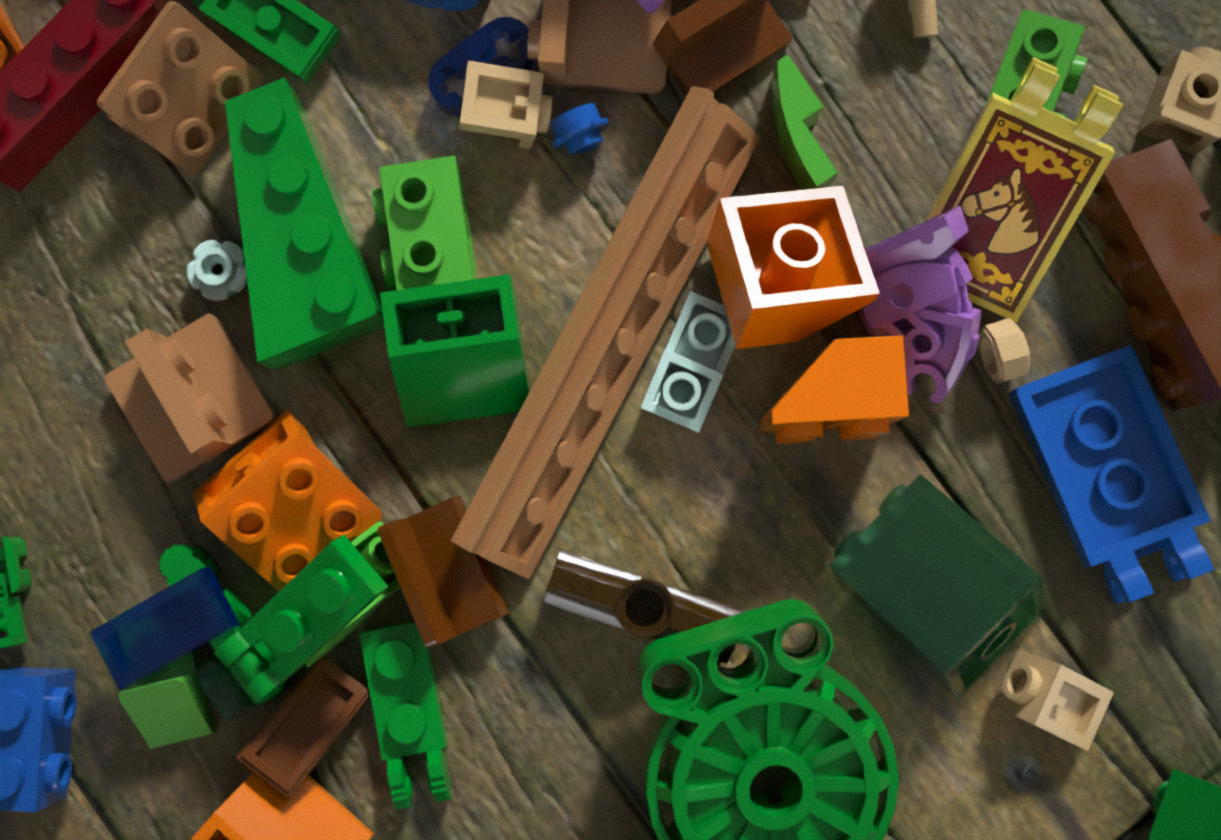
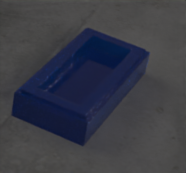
M206 567L195 571L91 630L90 634L118 689L122 690L239 626L240 623L212 569Z

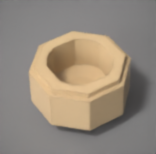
M1008 318L985 325L979 329L978 350L984 368L993 382L999 384L1028 374L1030 368L1029 347L1024 333L1014 321Z

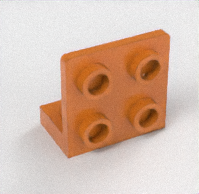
M288 408L193 492L201 523L278 592L330 542L342 535H345L351 542L378 521L380 522L383 517L379 508L315 446L305 425Z

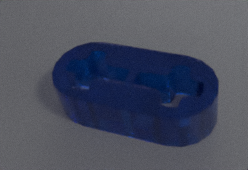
M498 17L488 22L441 57L432 66L428 76L429 89L437 107L445 114L460 117L463 98L455 91L446 96L444 95L449 89L445 79L452 74H455L460 80L465 79L468 60L481 63L490 61L497 54L495 42L502 37L509 44L519 40L517 44L519 57L511 61L504 54L489 64L529 71L534 63V60L528 59L529 28L518 19Z

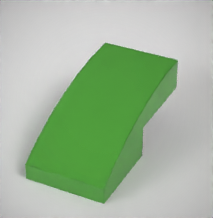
M786 55L777 61L771 78V105L779 143L786 162L801 190L830 187L838 172L809 131V128L815 125L824 106L790 56Z

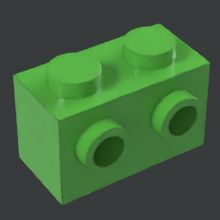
M449 156L379 167L382 187L372 189V201L378 226L387 225L391 249L381 250V263L386 286L403 290L478 279L463 176L456 157Z

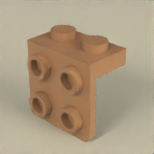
M543 0L541 21L530 20L528 32V59L538 60L539 71L544 73L542 86L646 94L661 92L666 83L667 65L652 43L665 22L671 18L672 0H665L653 14L645 11L637 0Z

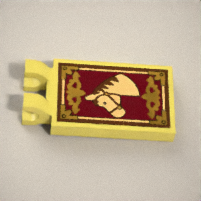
M1032 57L1011 100L992 92L925 220L927 221L955 207L961 206L969 232L952 248L956 249L959 255L963 257L973 278L966 285L969 301L1007 319L1010 318L1016 323L1115 154L1113 147L1099 140L1109 130L1123 107V104L1118 102V95L1093 84L1075 121H1071L1043 108L1060 79V75L1057 74L1058 69Z

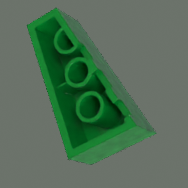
M284 77L226 100L225 108L257 362L274 371H278L384 328L379 293L301 99Z

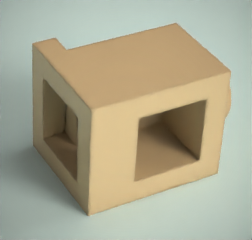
M1195 47L1190 49L1189 52L1181 50L1161 69L1137 133L1159 142L1172 139L1177 149L1192 155L1198 154L1221 138V52L1207 47ZM1195 92L1204 95V98L1199 97Z

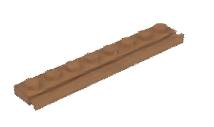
M694 86L690 88L451 539V542L527 579H530L703 250L720 198L731 196L761 139L726 104L718 103L713 98L714 93L710 89Z

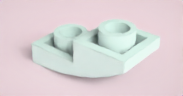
M690 291L640 408L699 433L735 348L734 338L723 304Z

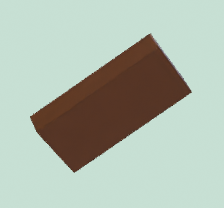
M321 657L311 665L236 757V762L285 800L289 801L370 698L369 690L326 657Z

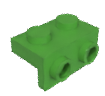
M1031 10L1022 11L988 100L992 92L1011 100L1032 57L1056 67L1058 69L1057 74L1060 75V79L1043 108L1066 118V115L1057 113L1055 110L1062 92L1075 94L1087 63V57L1076 55L1085 26Z

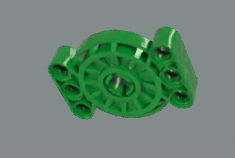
M787 599L657 639L648 644L640 653L636 666L642 694L648 706L661 714L646 749L643 779L651 824L659 840H884L895 812L899 784L895 747L882 718L858 688L828 665H825L830 659L834 648L833 635L823 619L806 602L797 599ZM799 623L811 625L810 637L803 645L797 648L782 646L784 633L791 626ZM731 644L748 646L747 658L742 664L733 668H725L717 664L718 656L725 647ZM675 664L686 669L684 678L673 687L663 688L656 686L652 682L657 670L665 665ZM835 687L853 699L860 708L845 709L834 696ZM873 733L877 738L880 761L876 760L868 742ZM667 741H669L666 756V766L658 770L659 761L665 749ZM777 765L790 768L788 779L778 788L782 801L771 804L766 793L750 789L752 780L759 771L769 766ZM657 799L671 804L674 820L668 828L660 814Z

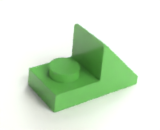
M185 609L119 624L133 687L117 692L118 698L150 749L215 733L216 727L193 622Z

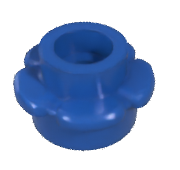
M595 103L571 109L549 123L556 138L551 142V145L554 149L567 148L570 156L587 152L604 142L600 132L606 129L609 121L607 118L600 117Z

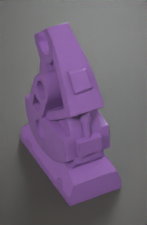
M961 206L865 248L879 295L876 301L858 310L859 316L872 337L903 335L907 394L911 395L918 388V374L925 373L930 375L936 383L935 392L930 396L929 401L938 404L953 389L969 360L975 355L980 337L978 332L981 310L972 308L966 286L973 278L963 257L959 255L956 249L952 248L969 232Z

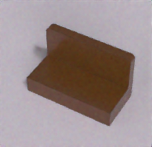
M699 0L668 19L652 44L687 95L692 86L707 88L715 93L784 49L791 42L792 37L768 0Z
M461 496L452 497L408 518L391 521L377 528L421 638L428 649L509 613L488 561L451 542L467 511Z

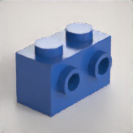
M31 667L0 669V811L38 812L67 797V788L72 774V760L70 757L71 728L77 706V697L74 689L76 669Z

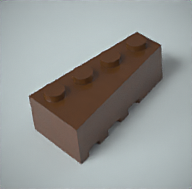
M1172 139L1110 161L1083 207V211L1092 224L1098 225L1106 245L1104 260L1107 270L1116 282H1121L1130 304L1128 308L1130 326L1136 337L1141 341H1145L1154 365L1152 366L1151 374L1154 385L1159 394L1165 400H1169L1172 409L1178 410L1221 400V236L1216 233L1210 234L1204 224L1209 219L1211 208Z

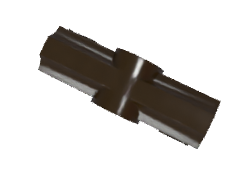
M562 549L559 551L543 599L545 604L626 630L636 637L653 640L744 612L743 609L656 581L651 577H644ZM647 588L654 590L659 596L660 611L650 622L644 624L635 623L627 617L625 610L626 601L635 590ZM736 644L725 647L719 654L717 661L728 664Z

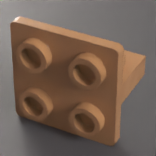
M169 1L99 96L97 106L107 113L105 117L124 131L156 149L190 175H196L228 132L225 101L259 88L264 78L261 73L182 5Z
M213 314L202 316L169 337L148 328L125 341L134 358L105 375L107 386L165 482L177 481L266 427L276 418L275 413L219 319Z

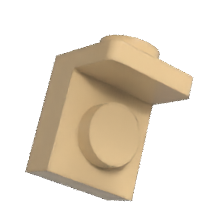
M468 60L458 130L519 139L518 148L531 149L536 132L547 134L549 127L552 96L541 94L544 73Z
M1018 650L1008 671L1004 675L1002 685L994 700V707L1088 751L1114 692L1059 663L1024 650Z

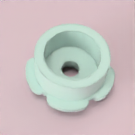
M208 240L195 248L193 251L194 260L187 265V278L193 288L202 291L203 297L213 301H222L236 295L244 288L247 283L244 252L237 244L231 241L218 243L216 240ZM216 264L223 266V271L219 275H214L212 272Z

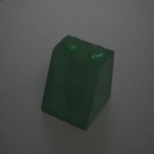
M920 474L908 487L905 484H901L885 497L879 507L880 515L863 532L860 529L854 530L841 541L834 552L835 560L829 567L839 584L958 702L1046 612L1043 581L1038 573Z

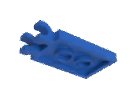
M1132 344L1017 387L1008 393L1083 567L1088 568L1100 563L1103 564L1105 583L1114 604L1124 601L1126 603L1133 602L1154 593L1137 559L1163 549V560L1172 582L1184 578L1186 580L1215 570L1194 531V527L1210 522L1211 519Z

